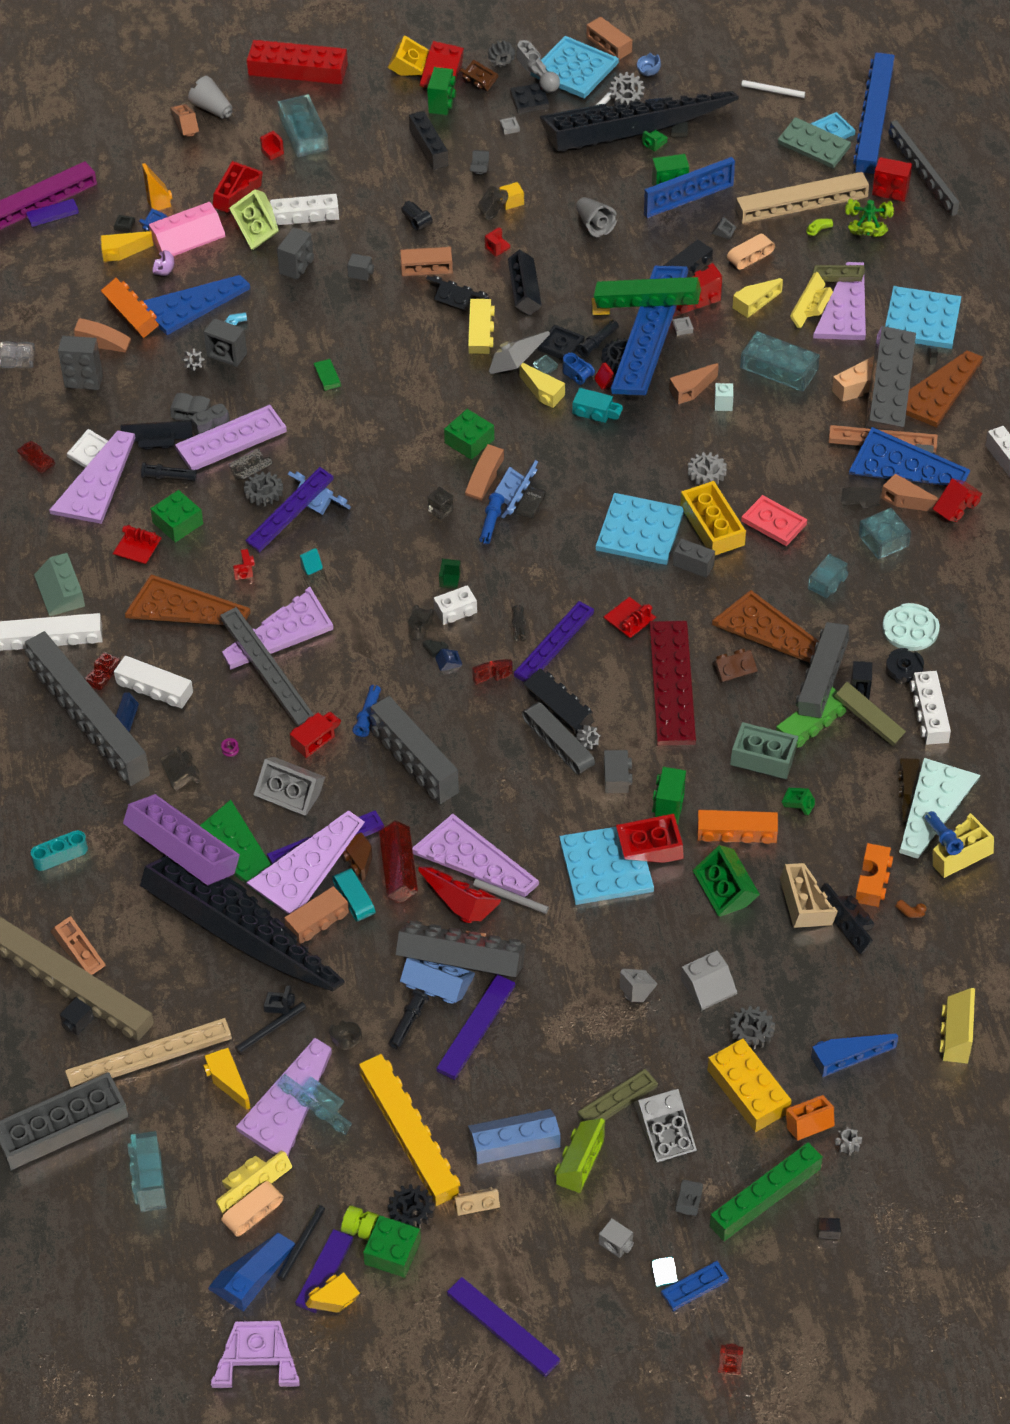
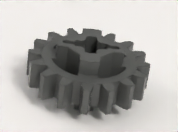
M261 471V475L254 473V477L249 476V481H245L244 494H246V499H250V503L256 501L257 506L260 503L266 506L267 502L272 505L273 500L279 501V496L283 495V483L281 478L277 479V474L271 476V472L264 474Z
M751 1005L748 1007V1010L741 1007L740 1013L735 1011L734 1018L730 1020L732 1039L738 1038L737 1041L743 1038L748 1045H752L753 1049H756L757 1044L764 1047V1041L770 1043L771 1037L774 1036L775 1022H772V1015L767 1016V1010L761 1012L759 1006L755 1010L752 1009Z

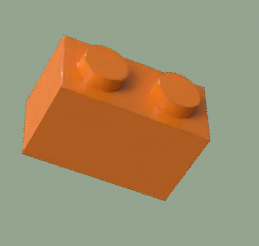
M824 1095L787 1108V1129L798 1141L835 1126L834 1106Z

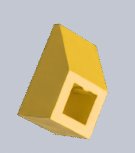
M345 1273L338 1277L335 1274L325 1282L326 1286L321 1289L316 1287L308 1294L309 1299L306 1302V1306L308 1308L339 1313L353 1303L360 1293Z

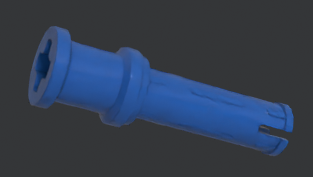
M491 493L489 495V504L485 508L487 515L481 536L479 537V541H483V544L491 542L496 519L501 515V505L504 503L505 498L499 493Z
M374 685L369 687L363 709L357 714V723L353 726L352 731L359 737H367L369 735V726L372 724L370 719L371 706L377 703L381 693V688L377 685L374 691Z
M928 812L931 818L926 814L925 820L939 836L941 845L946 846V851L950 855L960 853L964 845L956 837V833L945 826L936 812Z

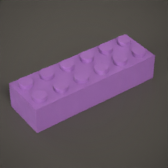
M154 794L128 804L123 824L141 836L146 842L156 847L160 852L167 855L175 863H178L187 872L200 879L201 882L209 885L234 875L240 854L162 798Z

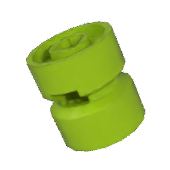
M350 1205L345 1212L341 1231L352 1236L358 1234L359 1238L368 1241L379 1218V1214L370 1211L363 1213L362 1208Z

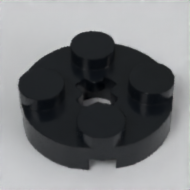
M899 648L892 651L886 662L887 673L898 684L910 682V680H913L914 672H923L924 668L923 657L916 651L914 653L908 651L907 648ZM902 663H904L905 665H909V666H908V667H903V666H902Z

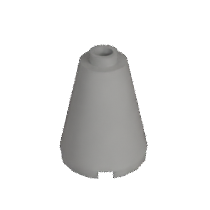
M203 76L195 82L197 86L195 88L192 87L188 94V100L191 104L220 118H228L232 114V105L212 78Z
M583 197L577 202L576 209L591 235L600 237V235L609 234L614 229L617 222V214L611 206L587 197Z

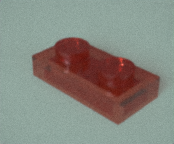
M736 1344L721 1345L718 1373L741 1375L743 1347H739Z

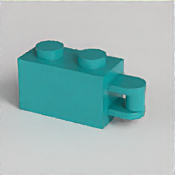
M579 388L572 405L573 415L606 423L608 418L618 419L623 410L621 404L613 402V396Z

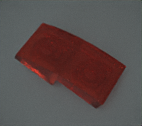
M29 441L17 449L25 461L40 473L55 464L54 459L45 454L41 446L33 441Z
M104 652L94 662V669L84 679L91 687L102 690L114 674V670L120 663V658Z
M495 660L473 667V681L479 684L489 680L491 677H494L496 681L509 677L513 674L512 660Z

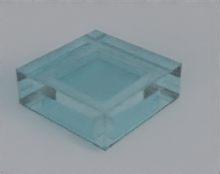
M544 355L533 362V367L545 374H549L558 368V364L548 355Z

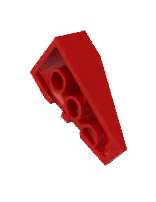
M432 867L418 868V871L451 910L461 916V920L464 922L482 921L501 902V899L482 889L478 891L469 888L470 884L453 880L452 876Z

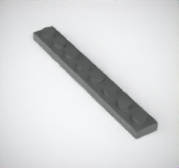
M891 121L888 131L890 138L902 150L906 159L912 163L913 168L918 171L920 177L927 183L928 188L934 192L936 198L943 204L944 209L951 216L957 215L959 208L957 198L898 121Z
M235 607L221 614V621L296 726L299 727L309 717L314 716L238 608Z

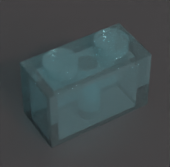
M828 554L809 576L808 589L828 598L831 593L836 592L840 582L846 580L848 576V563Z

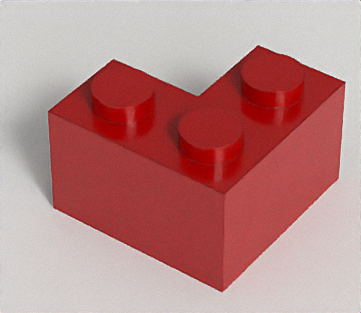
M952 478L933 510L949 521L957 522L963 517L966 507L973 509L979 504L983 493L965 481Z

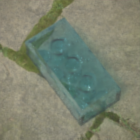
M309 94L278 101L279 118L297 157L329 150L328 135Z
M756 331L741 353L740 368L804 391L818 371L820 354Z

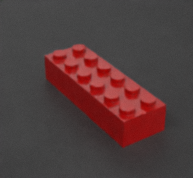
M253 40L247 58V69L250 76L341 85L348 65L347 49L262 40Z

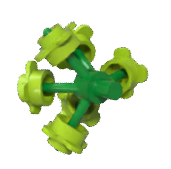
M848 199L845 206L846 215L850 214L851 217H854L859 213L858 216L860 218L859 221L853 220V222L849 223L848 228L851 233L859 236L863 234L865 236L880 237L888 231L886 224L878 222L877 219L879 215L883 219L893 217L894 208L891 201H888V203L883 202L879 208H876L873 200H868L865 207H860V203L857 200Z

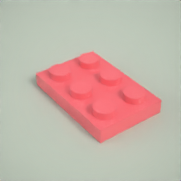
M764 495L741 518V522L785 546L807 525L806 518Z

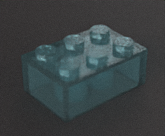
M157 1132L131 1135V1143L127 1145L131 1161L129 1165L133 1180L131 1185L135 1205H140L141 1212L166 1209L162 1159Z

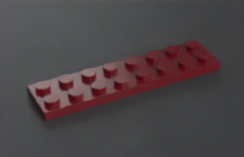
M650 621L657 746L696 745L687 621Z

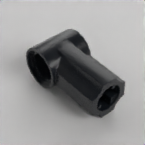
M407 201L401 208L402 213L411 220V224L416 231L433 223L430 213L427 210L422 211L414 202Z

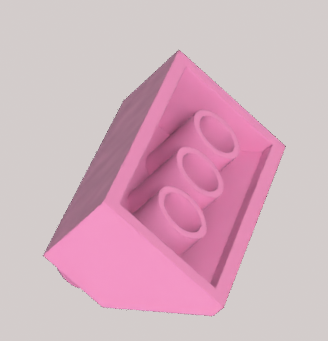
M210 202L149 224L153 243L159 252L168 250L173 256L226 237L217 211Z

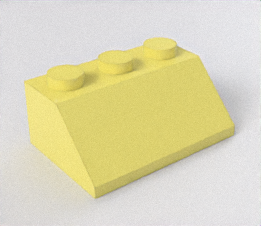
M969 988L948 996L946 1005L942 1004L941 1017H945V1022H941L940 1034L944 1035V1040H940L939 1052L943 1053V1061L968 1064L973 1043L975 988Z

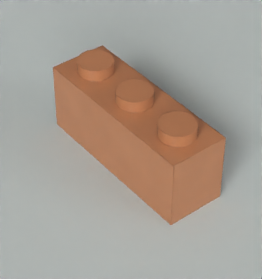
M602 17L587 24L586 37L608 54L620 60L632 53V39Z
M451 247L400 250L402 276L453 273Z
M333 886L284 917L285 926L298 937L297 941L300 944L309 941L315 934L326 930L337 920L343 919L349 913L348 902Z

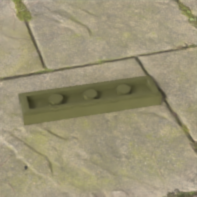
M848 682L835 694L834 697L892 746L906 732Z
M643 1069L579 1110L578 1116L582 1121L600 1118L607 1120L657 1088L658 1083L646 1069Z

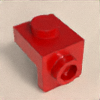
M248 549L241 550L242 564L233 566L235 580L253 577L252 567L255 566L253 555L249 556Z

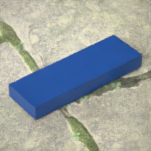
M715 1261L661 1291V1295L671 1310L675 1311L728 1282L729 1277L719 1262Z

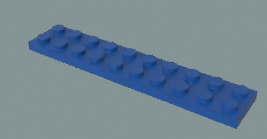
M654 266L650 279L686 278L688 267ZM677 305L639 308L611 387L612 394H647Z

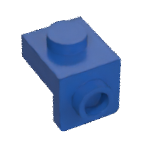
M152 208L145 220L140 219L139 222L143 226L142 229L147 232L150 231L149 224L167 218V216Z

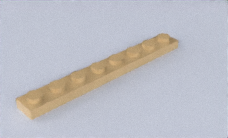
M223 1018L67 1069L65 1072L72 1089L108 1072L114 1078L230 1040L232 1036L226 1019Z

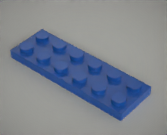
M730 157L645 189L644 215L646 218L732 187L734 185L735 160Z

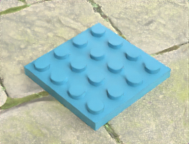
M564 36L541 61L546 66L547 72H554L559 76V88L585 99L619 63V58ZM531 72L532 77H535L540 80V77L537 74Z
M893 286L885 326L915 332V344L952 349L962 296Z
M614 493L596 543V551L667 565L684 509L682 506Z
M616 827L559 836L575 905L654 892V885L647 861L624 859Z

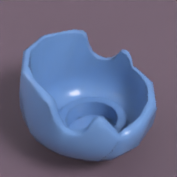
M649 53L647 56L639 58L636 66L639 73L643 76H654L661 68V60L658 54L654 56L652 53Z

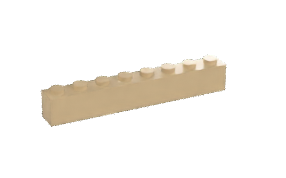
M863 172L738 197L736 198V212L741 222L747 223L847 202L849 198L853 200L868 197L869 183Z

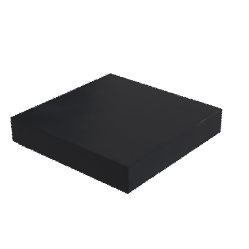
M553 325L549 331L550 335L538 346V351L563 360L565 354L576 353L577 345L584 342L585 336Z

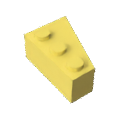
M470 299L468 347L471 354H490V347H493L494 338L491 337V332H494L492 316L495 315V306H491V299Z
M971 813L967 816V820L959 824L954 831L956 837L964 845L960 853L950 855L946 851V846L941 845V843L933 849V867L944 878L994 853V836Z

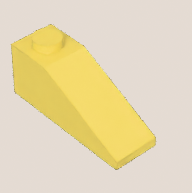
M779 278L744 287L733 295L732 308L745 317H750L782 293L783 279Z
M525 363L520 365V377L537 400L544 405L554 408L565 396V383Z

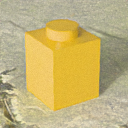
M518 182L499 187L498 201L504 206L505 210L524 205V191Z

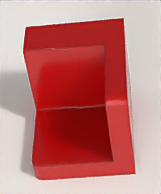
M274 130L260 137L261 152L270 161L284 154L283 139Z
M500 227L485 235V249L495 257L510 249V244L502 238V229Z

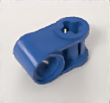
M567 353L563 356L562 372L577 384L582 385L588 377L595 375L593 366L576 354Z

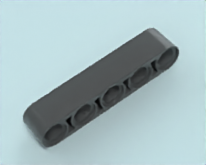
M537 702L522 711L524 721L577 775L595 765L592 754L542 703Z

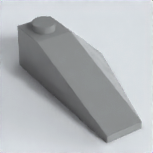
M549 331L501 344L492 360L489 369L490 374L517 369L550 335Z

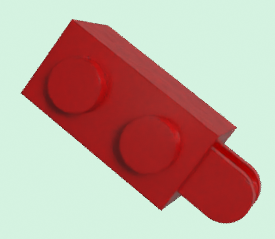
M319 712L316 713L314 716L309 717L302 725L292 730L290 733L291 746L305 758L309 757L335 737L334 729L340 725L341 719L332 712H328L324 716Z

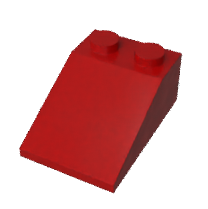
M433 41L420 86L428 88L434 67L453 69V76L457 78L463 62L464 48Z
M674 814L616 825L624 859L661 863L683 859V844Z

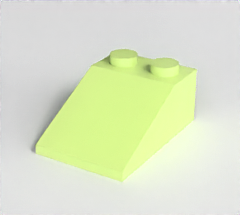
M254 189L230 207L251 250H254L279 232L272 206L264 192Z

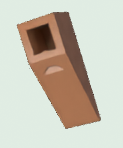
M718 363L670 378L669 391L676 402L681 404L693 400L718 377Z
M894 474L882 487L881 498L895 507L937 513L933 508L939 498L897 474Z

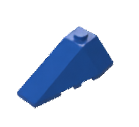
M280 1233L275 1234L222 1270L208 1289L244 1312L290 1254L296 1243Z

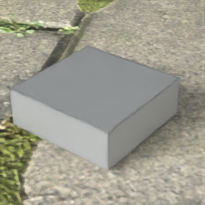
M515 117L499 120L504 135L520 132V127Z
M689 317L672 319L676 336L693 333V326Z

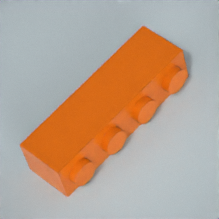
M115 278L101 292L144 339L159 326L155 320L157 316L152 310H146L148 308L142 300H137L139 297L133 290L131 292L128 291L130 288L124 281L120 282Z
M698 810L697 841L777 843L778 812Z

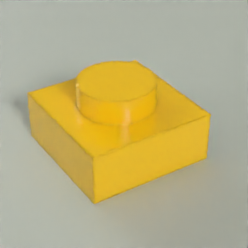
M592 298L593 315L610 314V308H597L595 299Z

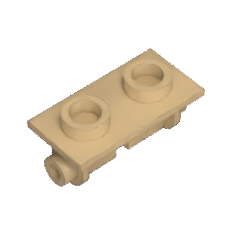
M489 1187L488 1189L478 1190L476 1194L468 1192L458 1193V1196H454L458 1216L500 1208L499 1194L496 1188L492 1189V1187Z

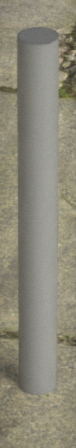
M479 879L474 880L473 886L544 914H547L549 907Z

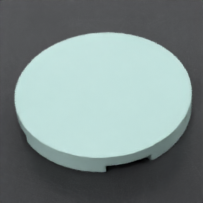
M904 603L886 613L882 629L886 639L895 647L907 648L908 651H918L931 646L936 641L940 626L938 618L928 608L919 604Z

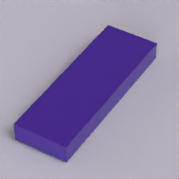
M74 199L26 212V216L31 227L78 214L79 209Z

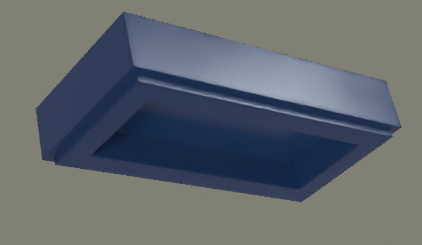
M130 692L123 694L116 717L128 732H130L139 703Z

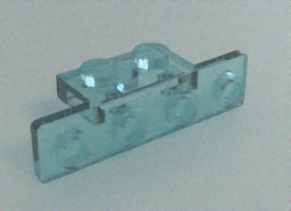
M286 1074L281 1077L278 1085L283 1092L291 1094L302 1106L314 1111L318 1118L330 1123L336 1131L342 1132L345 1135L348 1133L352 1123L337 1113L344 1104V1100L312 1077L307 1080L303 1087Z

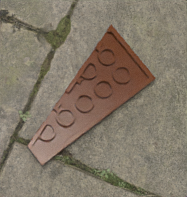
M967 350L909 389L906 415L937 428L981 364L983 356Z
M151 574L126 611L125 618L224 625L220 619L221 614L237 607L243 617L247 619L251 611L248 607Z
M752 590L712 620L713 626L809 663L811 656L815 655V645L819 642Z

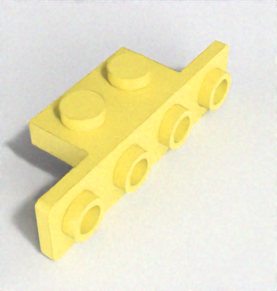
M815 272L790 315L797 328L803 326L807 317L822 314L833 293L830 287L824 288L825 282L818 272Z
M280 1151L267 1162L254 1156L222 1180L225 1188L229 1190L216 1200L222 1215L262 1183L269 1181L272 1184L292 1168V1164L286 1152Z

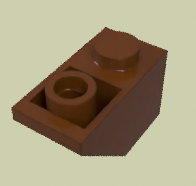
M360 832L354 836L341 854L344 862L348 861L350 868L356 876L358 875L361 881L366 880L372 860V846L363 833Z

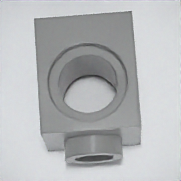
M611 1219L599 1233V1245L621 1258L634 1245L633 1232L614 1219Z

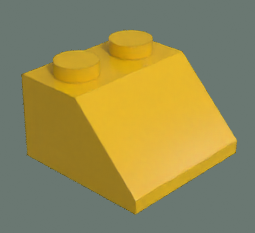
M404 35L396 45L387 68L401 76L422 75L429 50Z

